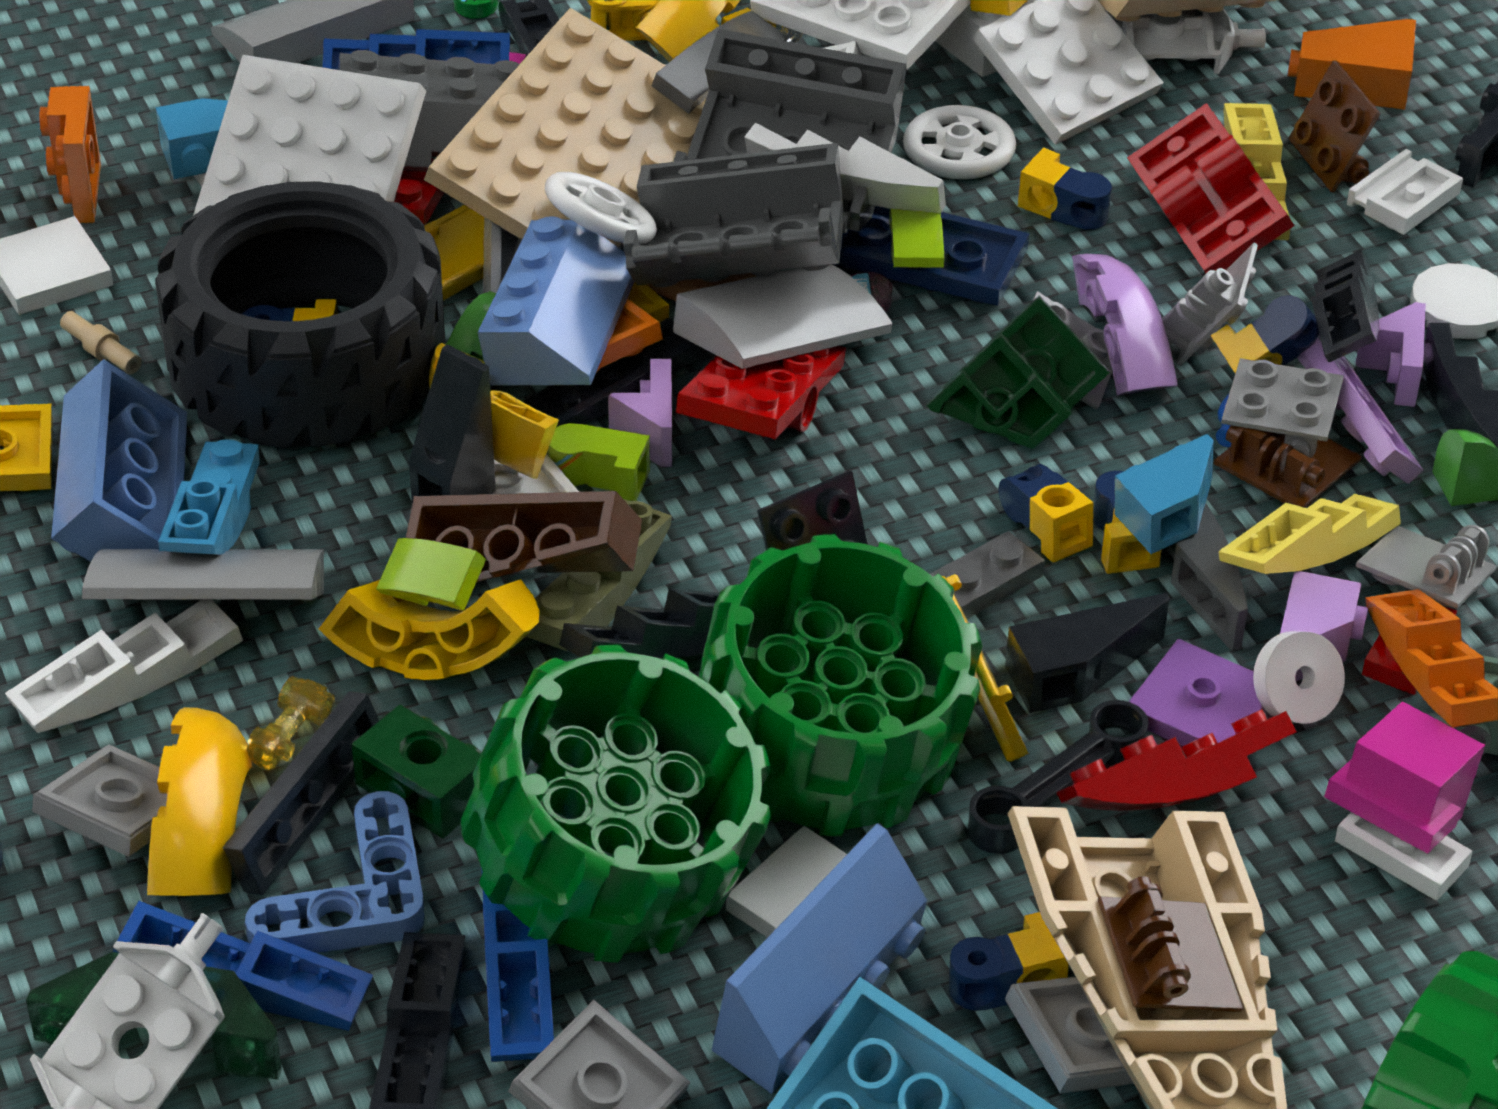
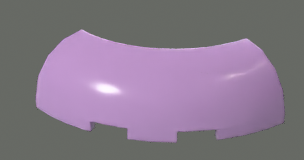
M1079 254L1072 256L1079 304L1087 306L1094 317L1105 316L1108 322L1104 327V341L1110 358L1117 395L1177 387L1173 358L1161 315L1150 291L1137 274L1127 264L1108 255Z

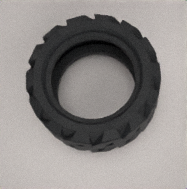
M319 181L285 182L265 185L230 195L227 199L213 206L205 207L183 223L181 227L182 235L173 236L168 240L158 260L159 274L155 278L167 370L170 375L171 387L182 404L187 409H197L198 418L204 424L227 436L236 434L248 438L250 443L282 448H288L289 446L320 447L349 442L352 438L366 433H376L401 420L409 407L418 406L429 394L431 361L436 347L441 343L445 344L441 261L433 236L425 231V227L420 219L401 204L386 201L379 193L351 185ZM316 299H337L338 306L353 308L329 317L305 321H271L242 315L247 309L258 305H271L282 308L293 305L315 304Z

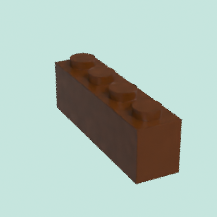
M617 491L414 496L406 538L442 542L476 550L486 559L477 582L503 575L525 573L622 572L634 570L642 519ZM393 597V599H395L397 602L406 601L400 598Z

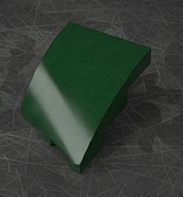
M1038 295L969 360L926 403V406L930 411L937 414L942 413L971 424L977 429L1008 438L1009 441L1034 449L1072 414L1071 408L1110 373V370L1048 303Z

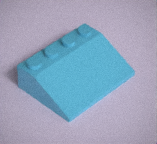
M861 977L858 978L767 1107V1109H1057Z

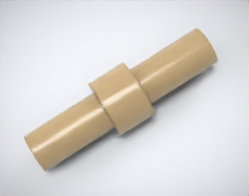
M68 311L62 316L60 320L61 328L80 340L85 351L100 361L103 359L109 360L128 374H134L139 370L142 364L141 358L120 344L119 337L101 324H91L73 311Z

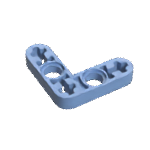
M377 791L361 798L355 806V830L364 884L274 896L259 900L246 913L245 927L248 943L252 942L258 930L312 952L321 953L402 941L404 932H420L425 919L424 900L409 812L405 800L398 794L389 791ZM387 818L390 835L378 836L376 819ZM384 858H397L405 863L402 868L393 872H381L373 867L376 862ZM400 893L403 913L392 914L389 908L388 895ZM333 911H342L352 917L346 924L338 927H329L319 921L325 914ZM307 918L308 928L301 929L300 919ZM280 924L281 930L268 932V925Z

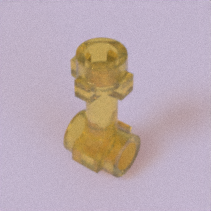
M294 676L289 677L284 683L277 701V706L284 711L274 723L270 722L265 729L256 727L249 735V745L247 746L249 758L257 766L267 770L276 768L281 760L287 762L295 749V743L291 742L290 739L305 720L321 726L332 711L335 695L328 692L327 687L308 678L305 680Z

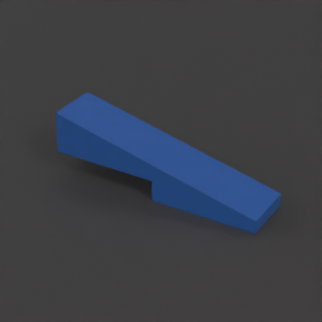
M138 901L117 941L170 945L174 948L177 943L181 944L196 922ZM258 930L251 943L221 932L201 959L206 964L203 972L218 1001L347 1031L350 1030L373 978V975ZM114 948L111 964L119 954V952Z

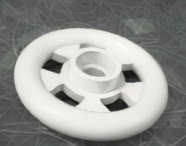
M948 105L927 110L915 117L905 130L903 145L908 157L919 168L939 177L961 180L985 177L1002 169L1009 163L1015 153L1016 139L1011 127L998 115L978 107ZM976 128H982L988 131L989 134L982 135ZM936 137V144H923L922 138ZM983 147L993 150L987 156L979 154Z
M557 172L546 180L545 192L548 199L561 213L580 226L600 236L621 243L624 242L627 230H637L639 244H646L655 237L657 228L651 214L636 200L613 186L595 178L573 172Z

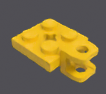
M51 404L0 405V446L4 448L0 450V491L51 489L53 437Z

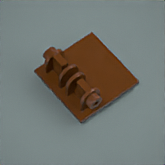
M1333 60L1288 139L1329 191L1335 192L1341 181L1357 184L1369 175L1368 161L1364 157L1358 156L1357 153L1381 113L1342 66Z
M1231 425L1225 437L1226 441L1231 443V447L1214 459L1213 464L1284 504L1289 503L1306 508L1358 464L1362 456L1328 439L1327 441H1317L1316 452L1310 458L1293 449V446L1287 443L1284 444L1285 434Z
M1146 876L1131 880L1127 884L1128 892L1123 898L1106 896L1098 898V903L1133 1007L1226 1012L1242 1011L1243 1007L1205 903L1162 900L1163 893L1161 887L1152 883L1151 879Z

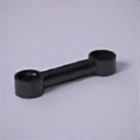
M1124 700L1103 702L1097 705L1091 713L1088 734L1013 788L989 786L976 792L970 801L967 829L972 843L983 851L995 854L1009 853L1018 849L1019 847L1011 824L994 825L984 821L982 817L990 814L1008 816V812L1013 806L1046 807L1058 798L1056 792L1074 784L1069 773L1099 759H1102L1103 763L1109 765H1116L1124 761L1125 759L1120 749L1147 737L1148 718L1145 712L1139 706ZM1120 728L1133 735L1129 737H1114L1102 730Z

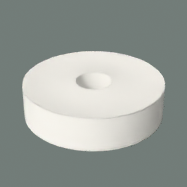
M1290 631L1273 637L1264 645L1254 666L1253 681L1259 702L1271 716L1287 711L1292 723L1307 724L1323 719L1336 707L1344 689L1345 672L1339 652L1328 639L1313 632ZM1299 668L1303 673V680L1300 686L1297 685L1295 675Z

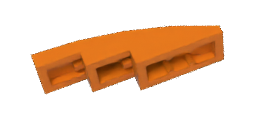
M1419 589L1366 597L1367 611L1387 648L1407 679L1439 716L1452 728L1498 720V689L1485 680L1484 657L1462 641L1461 619Z

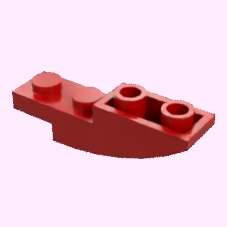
M1260 709L1231 723L1235 734L1217 742L1213 732L1180 747L1176 737L1157 745L1153 736L1150 735L1120 749L1125 760L1106 769L1102 759H1099L1069 773L1074 784L1056 793L1061 803L1088 809L1132 811L1181 805L1212 796L1257 778L1247 756L1297 731L1287 711L1267 719L1263 709Z

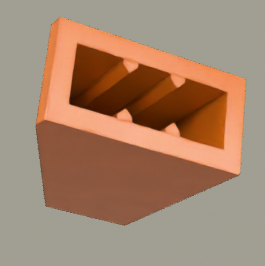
M1402 19L1303 32L1301 49H1291L1287 77L1296 78L1294 96L1312 98L1319 82L1323 79L1332 61L1335 60L1374 106L1405 110L1413 68L1416 20Z

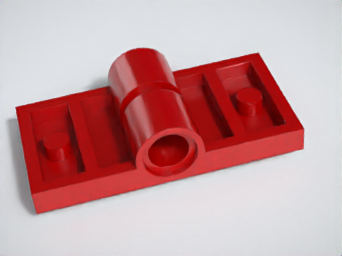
M1207 103L1127 157L1205 273L1210 270L1216 271L1219 268L1227 270L1253 243L1258 245L1257 252L1295 226L1284 208L1257 173L1237 141L1227 132Z
M834 346L743 369L716 356L678 393L676 413L776 439L786 428L805 432L813 419L819 392L844 366L846 348Z

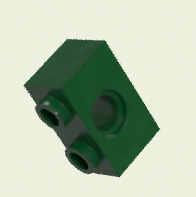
M400 704L352 743L356 785L369 793L389 791L398 794L406 802L409 818L442 839L461 824V818L475 787L472 774L482 753L477 747L461 742L440 729L431 719L420 717Z

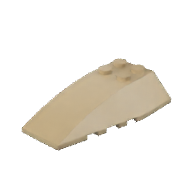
M1013 806L1008 812V816L1041 917L1079 981L1114 1051L1149 1108L1287 1109L1281 1058L1274 1056L1272 1036L1277 1031L1276 1015L1274 1009L1268 1008L1265 984L1271 979L1268 956L1261 955L1259 938L1265 932L1263 913L1225 812L1172 811L1152 838L1077 837L1067 808ZM1146 876L1151 879L1152 883L1161 887L1163 893L1162 900L1205 903L1243 1007L1242 1011L1226 1012L1133 1007L1098 903V898L1100 896L1123 898L1128 892L1127 884L1131 880Z

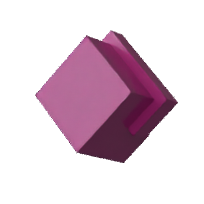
M1402 701L1356 742L1352 759L1329 779L1324 797L1428 854L1456 827L1457 822L1462 818L1485 744Z

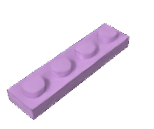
M1319 334L1316 342L1297 357L1306 369L1316 368L1327 373L1344 375L1336 409L1340 410L1342 408L1346 414L1341 419L1342 424L1355 439L1361 443L1363 441L1366 443L1368 449L1363 454L1380 474L1386 476L1389 472H1392L1409 484L1424 471L1346 358L1342 356L1332 362L1327 361Z

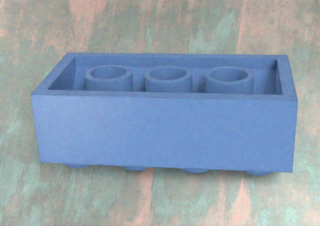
M554 216L531 220L477 332L484 363L489 366L490 386L591 385L634 284L633 278L626 269L625 252L605 237L580 226L572 220H562Z
M105 359L64 395L51 539L58 542L64 549L76 553L90 562L101 549H159L158 541L180 484L184 481L187 412Z
M877 823L726 981L712 1051L771 1094L791 1075L858 978L861 977L880 989L890 972L889 965L898 955L903 959H907L924 937L926 929L920 924L927 899L887 829Z

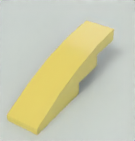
M1224 103L1225 129L1237 141L1257 173L1288 214L1285 203L1287 182L1281 164L1283 143L1271 104ZM1290 229L1274 240H1289Z
M1353 494L1342 503L1320 498L1308 508L1285 503L1219 551V559L1222 562L1264 574L1296 572L1331 563L1370 545L1401 524L1399 505L1358 494Z

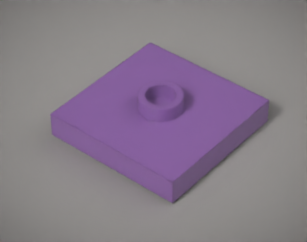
M1181 639L1176 640L1129 700V702L1139 706L1147 715L1148 731L1168 740L1176 737L1181 746L1212 732L1217 742L1235 734L1231 723L1260 709H1263L1264 713H1266L1255 692L1254 671Z

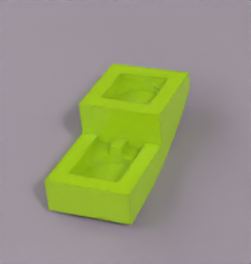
M889 208L893 266L944 268L941 213Z
M399 538L376 589L382 594L427 606L430 601L464 611L486 559L476 550L423 539Z

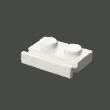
M1405 149L1349 189L1347 205L1352 208L1357 204L1364 207L1365 215L1379 221L1387 228L1404 235L1459 195L1463 178L1425 158L1417 161L1411 158L1412 151Z

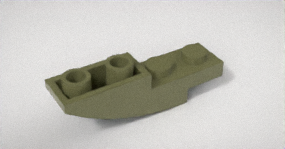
M625 500L642 519L634 570L622 572L561 573L535 598L540 610L539 623L526 637L567 651V649L559 645L564 623L607 627L615 616L617 605L623 606L647 571L671 526L672 515L654 510L644 502Z

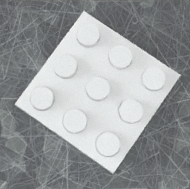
M1037 0L1018 9L1011 16L1006 15L979 28L972 39L1055 145L1156 94L1164 83L1098 0Z

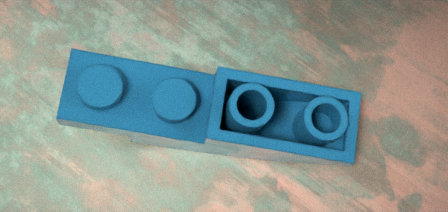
M230 439L217 442L205 441L191 481H182L158 541L159 551L222 555L234 545L251 510L250 488L260 463L258 444H243Z

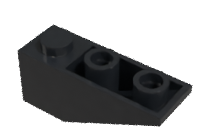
M448 344L441 349L409 459L412 503L414 496L493 494L496 491L489 366Z
M1162 593L1132 599L1130 601L1009 626L1005 668L1029 713L1084 701L1164 639L1170 600L1168 594Z

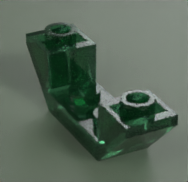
M110 952L30 990L26 998V1004L34 1040L46 1042L50 1045L54 1043L119 954L118 952ZM205 966L203 972L216 994L225 1016L212 1034L217 1070L231 1072L240 1077L257 1076L278 1080L282 1067L276 1028L234 971Z

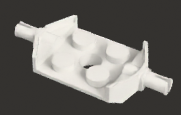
M1198 9L1183 10L1182 14L1176 17H1164L1156 13L1141 15L1139 20L1130 22L1116 20L1108 12L1146 61L1155 58H1181L1188 61H1195L1200 58H1214V74H1219L1232 56L1233 50H1237L1238 47H1265L1266 32L1264 28L1238 29L1237 22L1231 21L1225 9L1213 13L1203 12Z
M201 913L200 918L181 944L177 943L174 948L170 945L116 941L113 945V948L119 952L116 959L43 1058L40 1059L35 1054L30 1058L53 1109L160 1108L225 1018L218 998L203 972L206 964L201 960L218 935L223 932L224 928L220 924ZM133 1028L147 1029L149 1044L145 1052L134 1059L121 1058L118 1051L121 1037Z

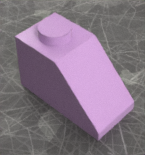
M1303 571L1294 572L1280 634L1290 631L1319 634L1335 646L1342 662L1346 661L1350 638L1362 640L1368 607L1357 605L1361 583ZM1300 668L1295 675L1296 681L1303 679V673Z

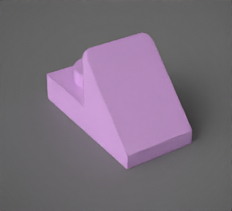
M1415 302L1380 318L1377 341L1358 349L1356 366L1387 371L1386 383L1395 384L1394 405L1415 407L1423 370L1426 303Z
M650 359V380H640V393H611L609 395V429L650 435V460L660 467H672L671 359Z

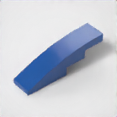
M416 29V36L370 34V40L324 38L322 67L337 70L340 53L351 54L357 50H368L375 52L379 56L399 57L403 54L412 53L424 56L426 59L444 61L452 57H464L474 61V63L495 64L498 61H509L510 33Z
M483 891L491 1062L535 1059L554 1040L547 939L534 940L527 936L530 928L522 923L503 904L491 903Z

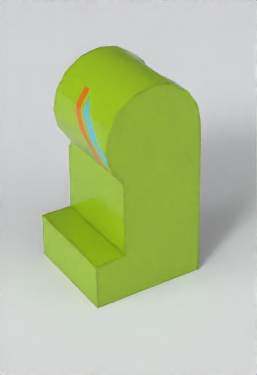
M564 424L555 429L548 448V456L574 486L587 484L590 487L617 491L623 499L637 501L650 472V435L583 424Z

